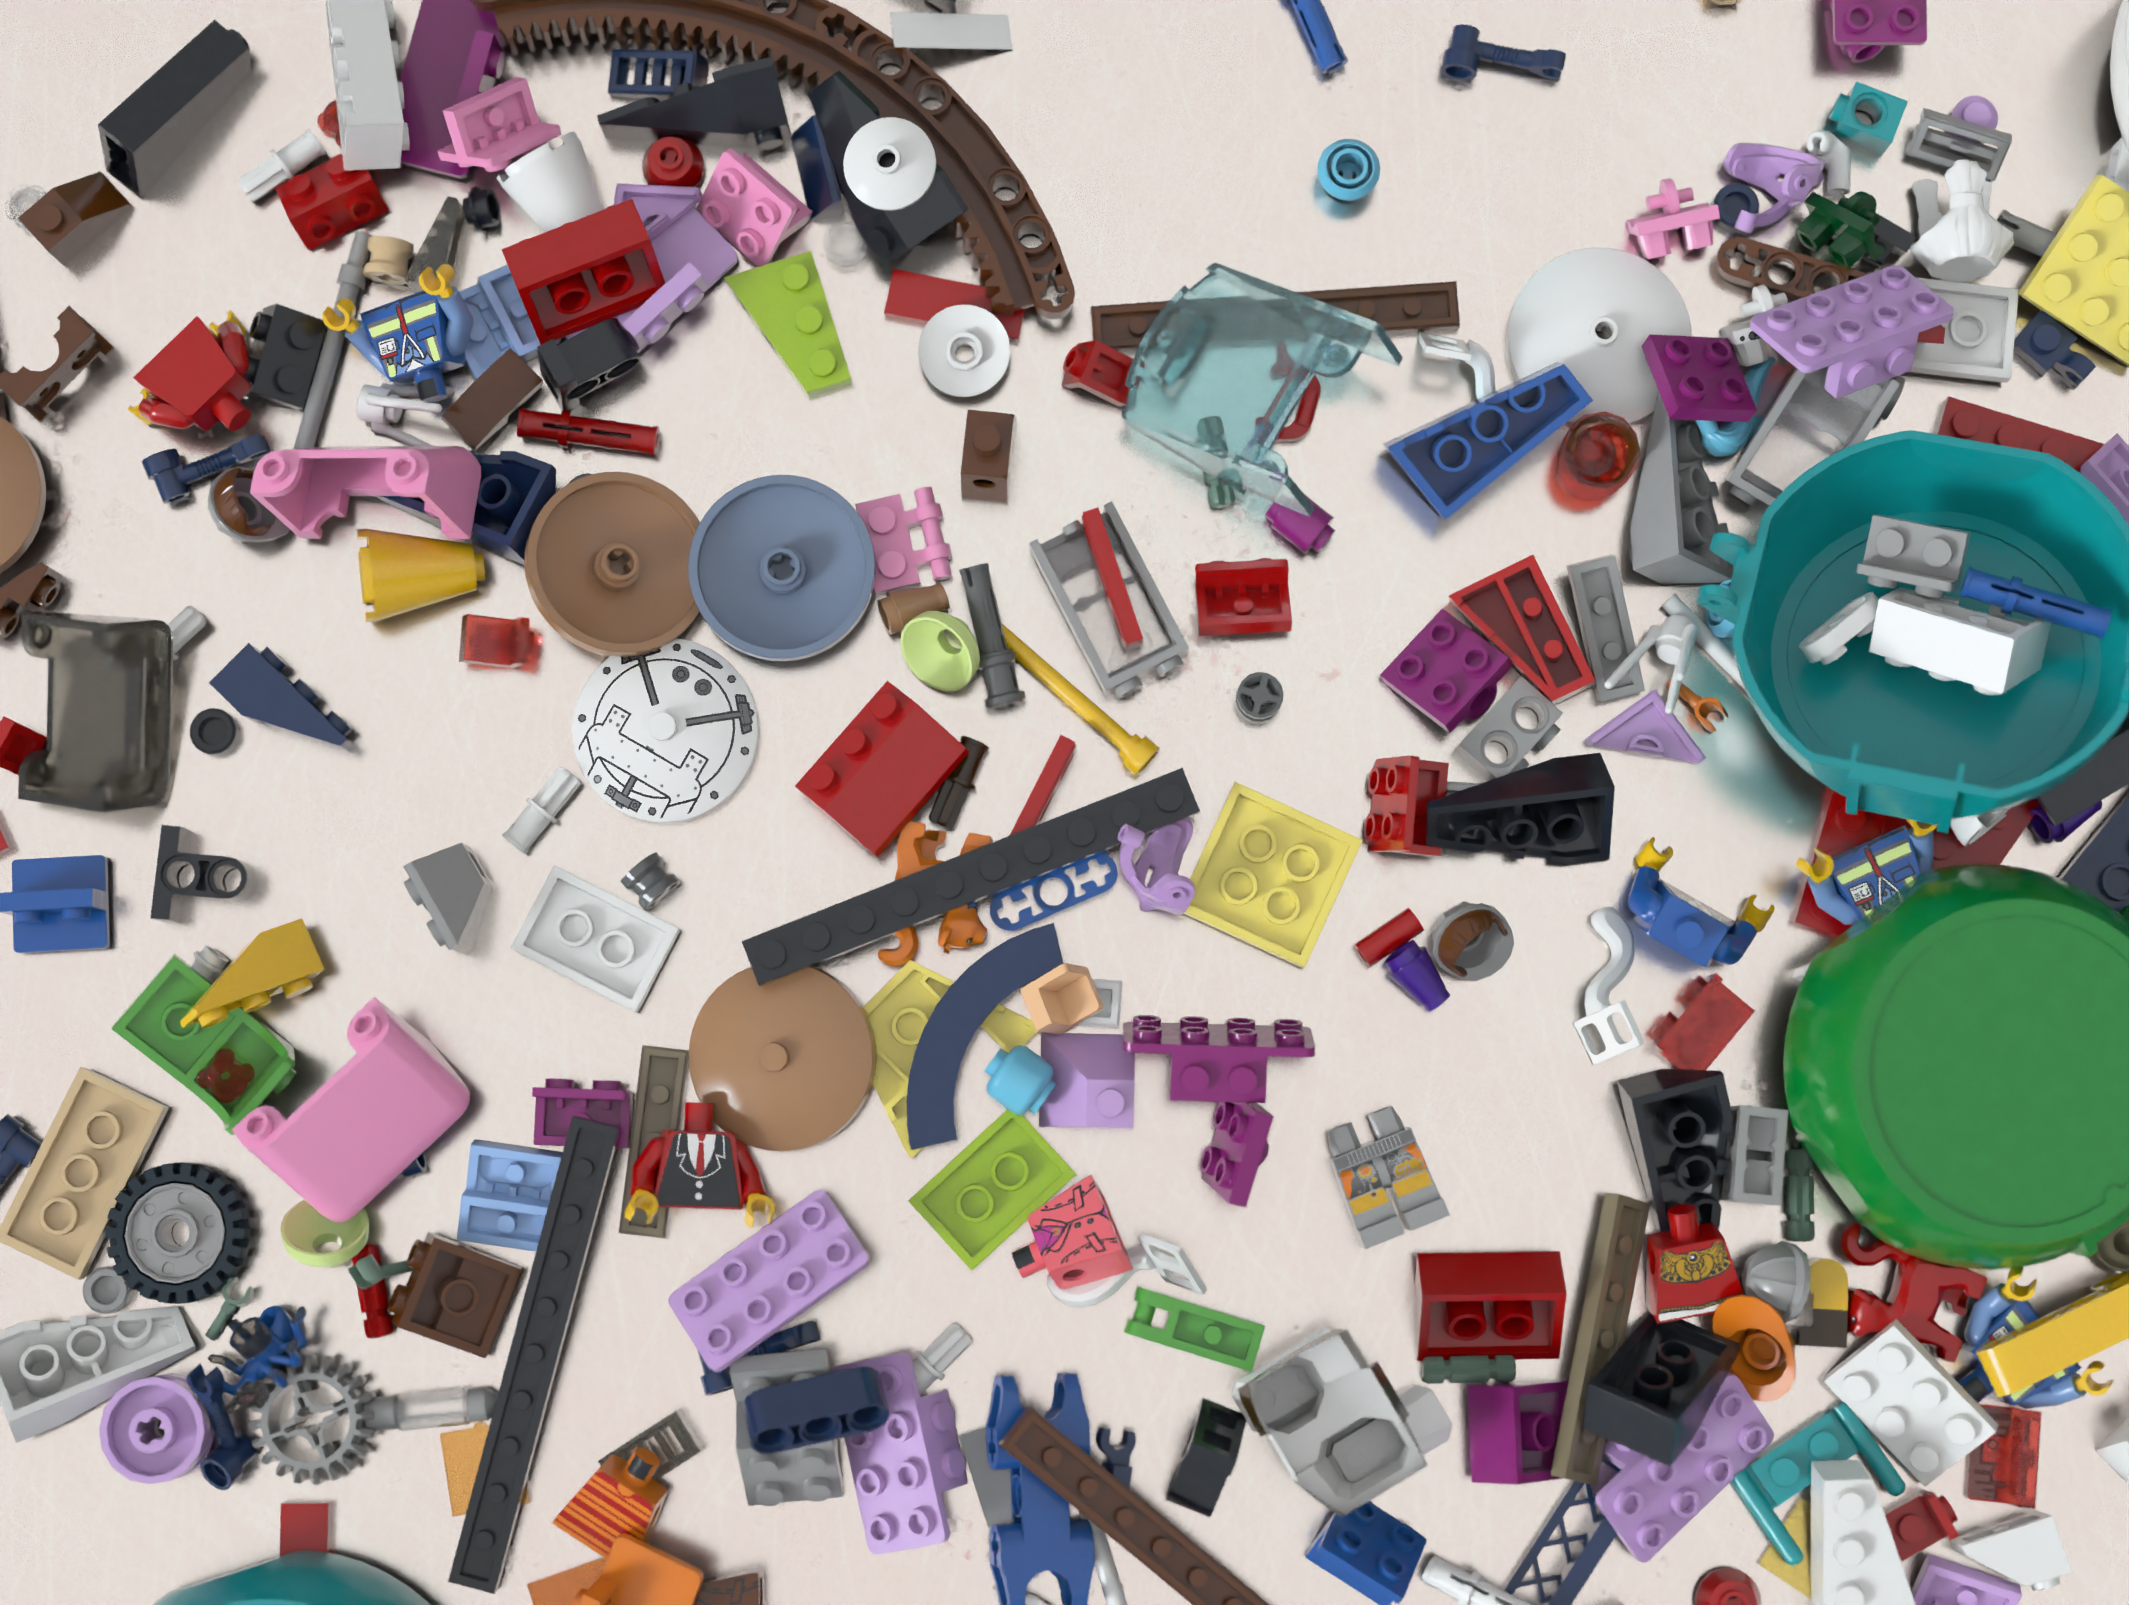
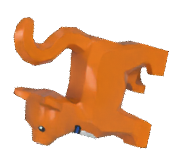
M909 821L900 831L897 844L898 868L894 881L944 862L936 860L935 856L937 849L946 843V831L927 830L925 832L926 824ZM970 832L966 837L960 855L993 842L991 836ZM980 900L946 914L939 928L938 946L942 947L943 953L949 954L951 948H968L971 945L984 943L987 937V928L982 924L977 913ZM914 927L895 933L900 941L899 946L894 949H880L878 951V959L890 966L904 965L912 959L918 948L917 934Z

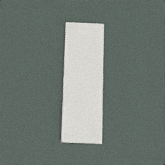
M890 12L894 47L1012 50L1008 15Z

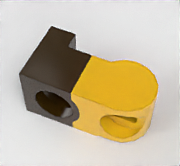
M1828 1258L1810 1259L1808 1261L1810 1289L1804 1305V1325H1791L1793 1341L1795 1345L1847 1348V1272L1843 1265L1836 1260Z

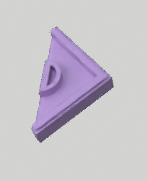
M617 183L614 205L633 199L650 241H652L702 200V192L696 187Z
M1656 689L1584 740L1586 745L1590 747L1699 764L1706 759V756L1673 713L1667 714L1665 712L1666 703Z

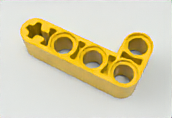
M2121 1272L2101 1280L2090 1288L2091 1294L1977 1349L1975 1352L1997 1396L2002 1397L2022 1390L2128 1339L2129 1272Z

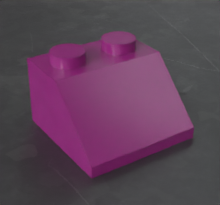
M1569 1380L1467 1385V1413L1469 1416L1470 1434L1469 1461L1471 1464L1472 1483L1519 1485L1563 1479L1551 1476Z

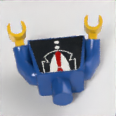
M1652 837L1636 856V862L1640 868L1636 872L1628 899L1630 910L1636 914L1634 916L1636 922L1647 935L1705 968L1713 960L1725 965H1733L1738 962L1752 943L1757 932H1761L1765 928L1774 912V905L1771 904L1767 911L1760 910L1753 904L1757 895H1751L1738 916L1739 921L1735 922L1664 880L1659 879V872L1672 858L1673 849L1668 846L1661 854L1655 849V838Z

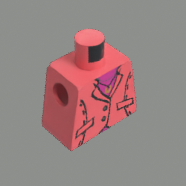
M1092 1175L1084 1178L1032 1212L1028 1217V1222L1035 1242L1012 1252L1015 1265L1023 1279L1043 1269H1047L1059 1289H1069L1134 1269L1106 1198Z

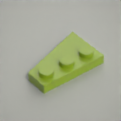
M812 251L724 277L726 284L743 304L750 317L767 337L808 396L852 384Z

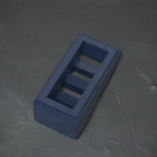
M612 49L608 94L615 97L634 99L653 97L663 101L669 99L668 96L674 92L675 86L688 82L692 86L698 87L706 85L709 62L698 51ZM629 63H636L633 85L627 84ZM648 65H653L651 85H646ZM667 67H672L670 85H665Z

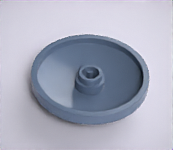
M770 475L755 478L734 487L712 505L699 523L691 543L688 561L691 592L701 615L710 628L722 640L738 651L770 661H794L809 658L830 649L845 638L858 624L866 611L873 593L876 572L875 555L868 530L852 505L830 487L818 481L795 475Z

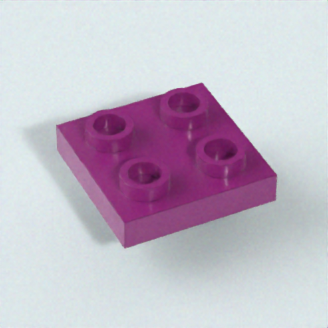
M1650 334L1642 344V350L1670 419L1749 422L1757 412L1728 338Z
M1442 608L1380 674V677L1392 690L1448 733H1451L1466 716L1470 719H1477L1488 711L1497 695L1496 684L1513 665L1509 657Z
M1220 1102L1214 1115L1216 1131L1212 1144L1205 1148L1200 1163L1201 1178L1227 1203L1241 1207L1247 1206L1258 1167L1265 1161L1269 1151L1267 1137L1274 1116L1258 1103Z

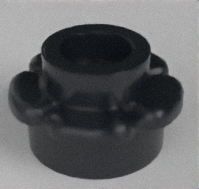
M478 187L471 188L468 198H464L462 202L465 220L469 225H475L478 230L487 232L489 226L500 223L501 214L498 199L490 188L480 190Z

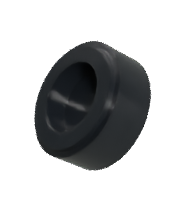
M210 708L203 710L195 716L191 723V741L198 750L207 755H225L231 752L239 741L240 728L238 722L232 715L221 709Z

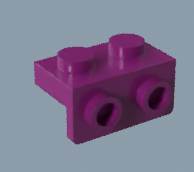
M546 1078L545 1088H532V1097H536L533 1145L564 1146L572 1116H579L621 1127L616 1148H629L633 1092L621 1090V1081L593 1080L592 1089H574L573 1079Z

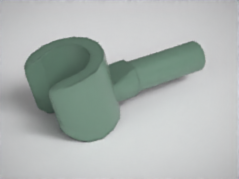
M372 1254L359 1260L356 1265L348 1269L355 1283L362 1290L368 1289L384 1278L413 1270V1268L407 1266V1260L379 1267Z
M237 1277L228 1279V1283L222 1288L225 1302L205 1334L207 1338L213 1341L217 1339L237 1307L249 1305L254 1298V1289L250 1286L244 1297L239 1300L232 1299L231 1291L239 1280Z

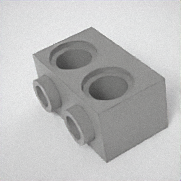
M1521 676L1454 751L1487 781L1527 768L1530 763L1523 757L1535 744L1543 750L1560 732L1561 729L1555 722L1562 716L1563 712ZM1520 707L1533 709L1539 718L1538 727L1535 729L1521 727L1516 720L1517 709ZM1489 741L1501 742L1508 751L1507 761L1501 764L1491 762L1485 755V744Z
M1746 1105L1730 1106L1733 1120L1731 1133H1728L1726 1159L1728 1161L1723 1181L1722 1201L1781 1206L1788 1110Z

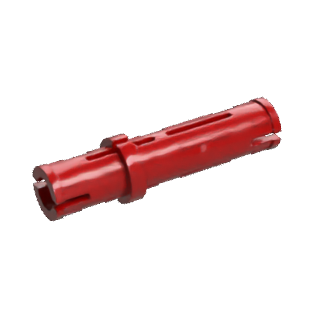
M521 408L517 421V437L557 441L558 446L567 448L572 443L656 455L659 442V427L573 416V411L562 410L561 414ZM546 425L560 426L572 429H582L583 431L576 432L564 429L546 428ZM597 431L604 433L631 436V438L628 439L621 437L594 434V432Z

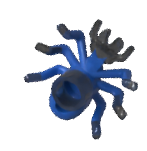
M274 1305L265 1309L260 1318H248L240 1325L236 1320L231 1319L228 1322V1326L233 1331L230 1345L246 1360L245 1364H237L223 1355L211 1354L208 1357L211 1363L223 1365L241 1376L235 1385L225 1381L223 1383L224 1392L234 1396L225 1407L224 1411L231 1414L239 1406L244 1409L253 1406L259 1409L263 1408L270 1396L267 1386L262 1382L266 1374L281 1388L287 1387L288 1381L271 1365L301 1366L302 1359L296 1349L303 1348L307 1344V1339L301 1327V1323L307 1314L303 1306L298 1308L293 1318L280 1305ZM284 1352H287L289 1356L281 1355V1354L284 1353Z

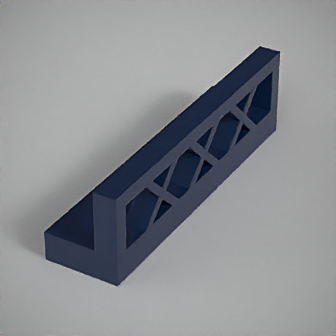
M1604 1454L1602 1455V1462L1618 1473L1621 1471L1620 1468L1610 1463ZM1576 1481L1570 1483L1502 1590L1513 1595L1518 1587L1536 1584L1539 1597L1538 1605H1572L1617 1535L1602 1511L1599 1509L1596 1512L1594 1503L1596 1502V1495H1593L1590 1484ZM1584 1485L1586 1497L1575 1499ZM1588 1503L1591 1517L1590 1525L1585 1532L1567 1535L1563 1516L1569 1507ZM1558 1526L1560 1537L1549 1539ZM1579 1540L1572 1553H1570L1568 1542ZM1562 1544L1565 1564L1559 1572L1541 1576L1537 1560L1539 1553L1543 1547ZM1532 1566L1534 1577L1523 1579ZM1553 1581L1547 1592L1544 1593L1542 1583Z

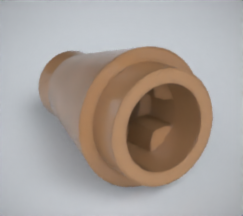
M941 583L926 587L888 591L885 598L877 601L881 619L890 635L897 632L901 634L905 625L923 612H942L950 609L946 591Z

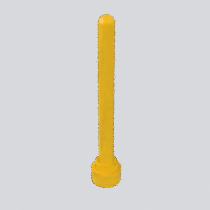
M1002 623L1007 648H1012L1013 653H1016V660L1120 750L1118 755L1124 759L1122 765L1135 776H1138L1160 751V747L1147 736L1141 738L1138 734L1130 735Z

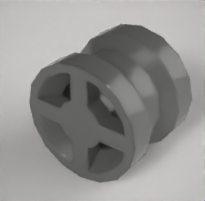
M1256 672L1248 675L1242 680L1236 693L1238 712L1245 719L1255 723L1271 720L1277 715L1283 702L1284 692L1281 683L1274 676L1265 672Z
M657 852L640 861L621 880L626 889L636 892L639 896L638 903L645 911L666 898L681 882L675 874L667 873L662 867L663 859Z

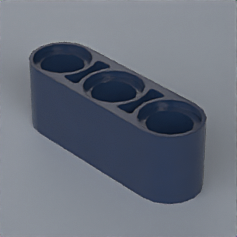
M867 1366L850 1368L762 1388L749 1394L743 1401L750 1444L753 1450L762 1454L779 1453L870 1432L883 1426L889 1419L890 1414L881 1376L878 1370Z

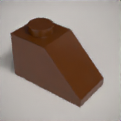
M100 171L53 187L18 219L41 245L65 266L133 206Z

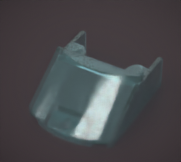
M1213 263L1206 268L1210 274L1190 289L1184 285L1172 297L1146 332L1127 375L1125 385L1129 388L1126 409L1122 408V419L1131 428L1244 495L1248 491L1310 516L1314 506L1292 478L1288 476V465L1282 455L1271 449L1315 374L1327 378L1341 377L1353 368L1362 353L1395 366H1399L1403 357L1383 327L1375 321L1221 264Z

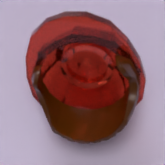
M1606 411L1583 415L1570 426L1563 438L1558 453L1556 473L1562 488L1570 496L1581 501H1600L1615 493L1629 480L1637 469L1641 454L1637 433L1624 418Z

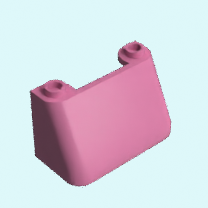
M327 446L283 449L269 452L257 463L250 494L300 539H321L323 530L320 527L328 518L333 515L337 517L347 516L350 496L420 497L425 502L424 511L430 517L439 518L441 532L448 539H470L481 480V465L470 451L460 446Z
M375 997L353 1017L347 1029L348 1041L357 1054L292 1115L286 1119L274 1107L262 1106L250 1112L232 1129L243 1146L315 1210L330 1221L337 1223L348 1221L358 1214L451 1127L467 1110L470 1102V1092L467 1086L433 1043Z

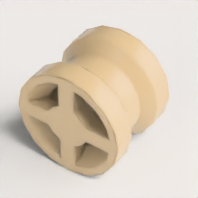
M372 236L368 238L367 248L371 252L370 261L364 265L363 275L368 279L394 285L408 284L411 273L407 269L408 259L414 254V245L408 241L388 236Z

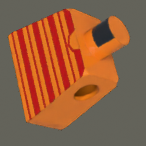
M637 1447L628 1462L617 1455L611 1454L555 1517L552 1524L606 1559L609 1556L613 1542L621 1534H628L648 1544L667 1495L666 1487L652 1478L660 1465L659 1457L654 1452L643 1447Z

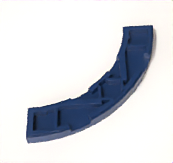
M1054 923L1026 931L1008 939L984 954L963 972L936 1005L923 1029L909 1074L906 1102L907 1128L911 1150L958 1140L955 1124V1093L960 1066L966 1050L988 1015L1003 1000L1028 983L1063 964Z

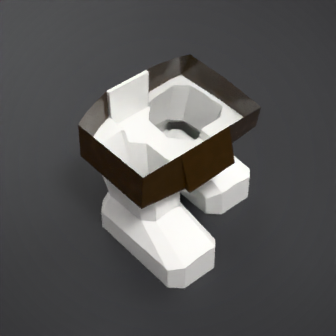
M1325 1326L1256 1367L1252 1372H1248L1235 1380L1232 1397L1252 1431L1258 1432L1260 1436L1268 1435L1294 1482L1326 1508L1341 1517H1344L1428 1466L1423 1455L1447 1442L1453 1425L1433 1390L1412 1384L1401 1392L1396 1393L1378 1361L1368 1365L1348 1330L1333 1329Z

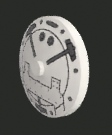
M678 638L646 654L627 657L610 656L585 683L575 707L572 725V738L576 759L584 777L594 791L619 812L641 821L656 824H676L692 821L713 812L725 804L747 779L757 755L760 736L759 717L754 698L738 671L715 651L701 644Z

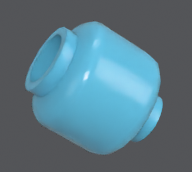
M1024 1045L1015 1046L1009 1053L1000 1048L984 1070L985 1073L991 1076L986 1085L987 1094L1017 1116L1023 1115L1028 1111L1035 1114L1057 1084L1051 1080L1054 1073L1052 1065Z

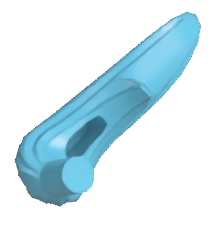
M1768 357V360L1753 365L1744 376L1756 408L1765 378L1776 361L1775 357ZM1756 412L1749 422L1725 421L1720 427H1718L1716 421L1696 420L1702 435L1701 445L1709 454L1715 457L1733 455L1740 451L1752 438L1764 418L1756 416Z

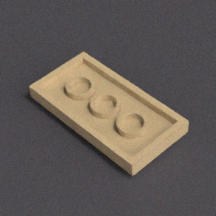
M80 1067L0 1226V1242L78 1280L84 1279L105 1238V1228L110 1227L111 1219L107 1218L110 1208L116 1207L118 1202L115 1198L120 1191L128 1187L127 1183L135 1177L169 1107L94 1071Z

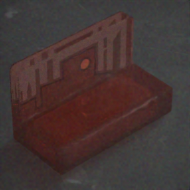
M1979 1404L1996 1421L1998 1427L1996 1433L1968 1453L1966 1498L2035 1509L2042 1412L2018 1407Z

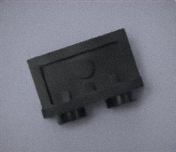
M277 303L263 308L262 312L258 311L254 316L249 333L250 338H253L254 342L250 356H248L250 366L245 374L251 384V389L245 396H258L296 410L304 409L327 329L323 320Z

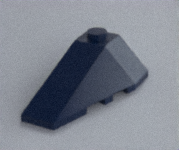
M470 451L481 465V480L471 538L465 540L524 565L525 548L530 529L544 505L555 494L556 468L551 464L516 451H501L500 455H479L476 451ZM374 496L441 528L439 518L430 517L424 511L425 502L420 497Z

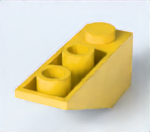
M301 918L260 932L243 948L180 1021L182 1028L200 1022L202 1028H207L229 1018V1011L242 1007L244 1013H249L271 1003V996L284 992L286 998H291L310 990L313 987L311 981L325 969L303 919Z

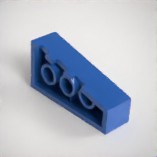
M1556 362L1383 443V445L1436 512L1446 520L1589 405L1593 399L1566 365Z

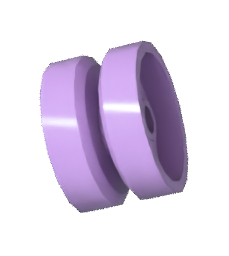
M171 1373L134 1380L118 1390L104 1408L99 1426L101 1449L112 1468L128 1480L154 1484L186 1476L198 1469L201 1462L218 1444L204 1403L197 1399L196 1394L188 1386L187 1376ZM160 1420L162 1421V1423L160 1424L159 1428L165 1430L164 1435H162L158 1431V1423Z

